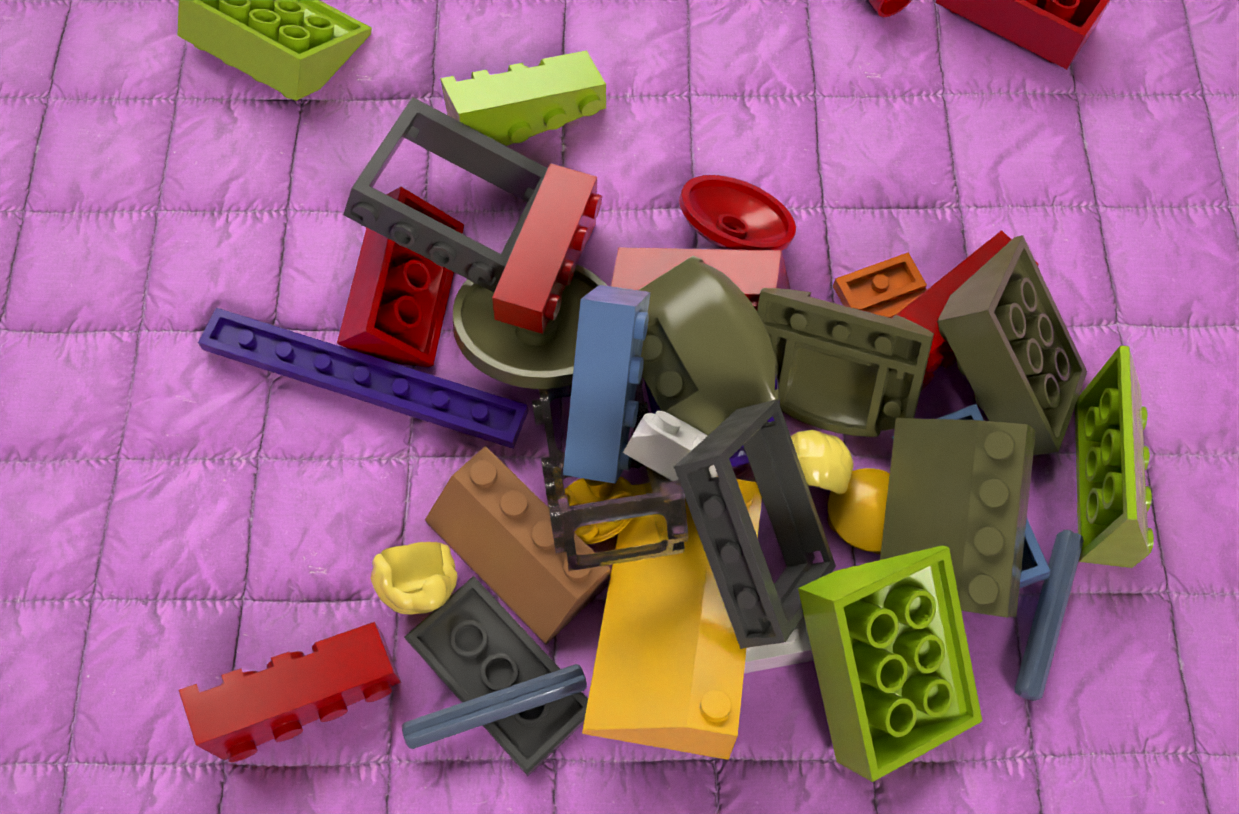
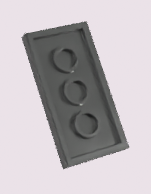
M474 576L452 594L443 606L434 610L404 637L462 703L560 670L555 662ZM579 692L482 726L520 769L529 776L584 724L588 698L583 692Z

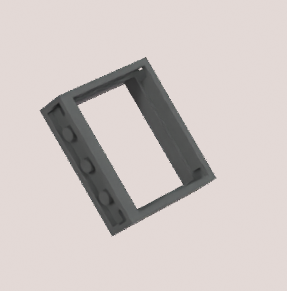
M412 97L351 188L343 215L361 224V226L387 237L398 245L426 257L437 265L445 267L473 283L495 292L548 168ZM404 138L527 202L501 254L372 188Z
M776 399L737 409L674 466L740 649L786 642L804 615L798 588L832 573L836 567L779 401ZM773 416L774 421L767 422ZM742 445L746 451L787 566L775 583L772 580L729 460ZM710 466H715L718 477H711L708 469ZM820 551L824 562L813 564L815 559L813 552Z

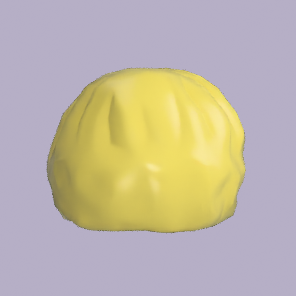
M816 430L800 431L791 435L807 484L833 491L838 495L846 492L854 464L851 453L844 442L836 436Z
M418 542L386 548L380 554L375 555L372 561L373 568L370 579L375 592L384 604L400 614L413 615L434 611L446 603L456 587L457 572L451 550L448 545L439 542Z

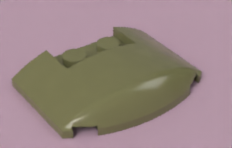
M692 256L639 289L640 291L651 292L648 307V329L646 338L643 340L641 357L644 359L642 377L661 411L669 413L709 435L737 409L776 399L779 401L780 390H774L776 367H778L768 331L750 300L728 276L716 268L703 263L702 259Z
M763 288L760 291L757 312L768 331L778 364L776 375L780 390V407L782 412L820 429L864 437H878L881 431L895 429L896 418H915L934 333L898 315L888 318L810 297L811 292L779 288Z

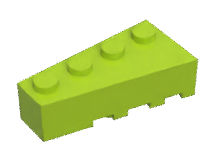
M587 50L544 58L538 66L534 67L525 66L523 62L509 65L508 71L504 73L489 75L486 69L472 72V79L456 81L454 76L440 78L447 115L505 146L513 143H522L534 135L547 130L558 129L568 122L584 116H592L606 108V83Z

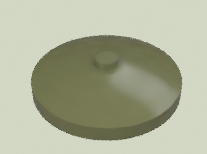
M576 264L572 281L569 286L566 285L561 295L562 302L557 318L549 320L544 333L541 334L494 320L492 301L494 292L467 279L459 289L453 305V332L456 343L462 354L474 367L500 382L531 389H551L572 385L581 298L597 286H607V284L588 269Z

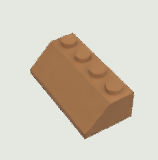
M486 446L451 476L425 518V522L545 645L609 585L610 567Z

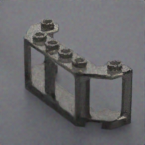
M641 377L640 384L636 386L634 401H638V415L635 427L631 428L632 435L644 414L649 413L648 404L644 402L643 377ZM572 385L539 389L540 399L532 400L535 425H544L549 457L541 458L555 552L556 554H566L568 571L684 553V541H687L689 536L685 495L680 480L670 482L665 476L633 458L630 468H637L639 470L646 494L569 506L568 497L565 495L563 479L572 476L563 475L565 452H561L556 447L550 403L556 398L571 396ZM647 515L653 516L660 538L658 543L586 555L576 554L574 531L578 527Z

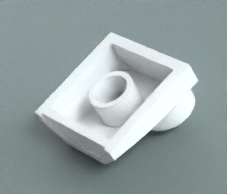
M657 411L656 414L646 413L623 453L680 485L674 466L708 435L664 411ZM710 466L708 469L711 477H717L718 474L715 466Z

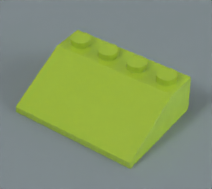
M179 0L177 36L190 42L195 48L210 53L221 59L226 65L241 70L252 76L255 81L264 83L281 92L286 98L295 101L320 90L364 43L372 31L370 26L320 0Z
M1120 345L1078 397L1075 405L1078 534L1082 535L1084 540L1079 562L1133 568L1151 553L1154 544V534L1152 529L1148 528L1147 520L1152 493L1150 487L1146 486L1145 470L1149 464L1150 453L1149 448L1144 446L1143 430L1147 424L1148 413L1146 407L1142 406L1141 388L1129 346Z
M937 546L836 570L798 588L837 763L874 782L983 721L949 547Z

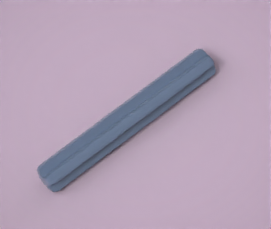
M1063 530L1056 535L1048 564L1050 576L1044 579L1015 685V693L1031 701L1040 700L1043 697L1084 543L1082 535L1071 530Z
M575 664L404 722L402 733L405 743L410 749H415L582 692L587 688L586 678L581 666Z

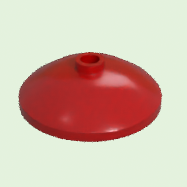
M721 175L698 176L685 183L679 196L680 208L690 226L707 241L720 249L783 251L791 244L796 233L794 218L779 200L761 188L736 178Z

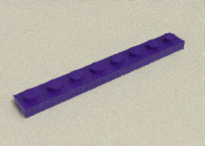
M220 308L215 309L198 341V344L204 351L512 449L515 447L528 414V406L526 404Z

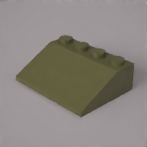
M1021 235L1014 237L950 295L937 322L942 338L948 341L957 358L959 371L967 377L974 391L975 401L978 407L984 410L988 420L1028 424L1036 431L1033 455L1059 452L1087 375V370L1026 240Z
M896 418L880 560L937 546H947L950 549L961 611L1006 618L1016 617L1036 431L1028 424L982 420Z

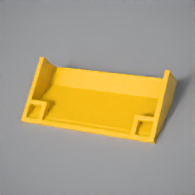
M737 479L758 538L762 502L761 493L757 482ZM673 481L632 485L637 497V506L632 519L618 533L582 734L729 760L738 736L747 648L740 649L681 485Z

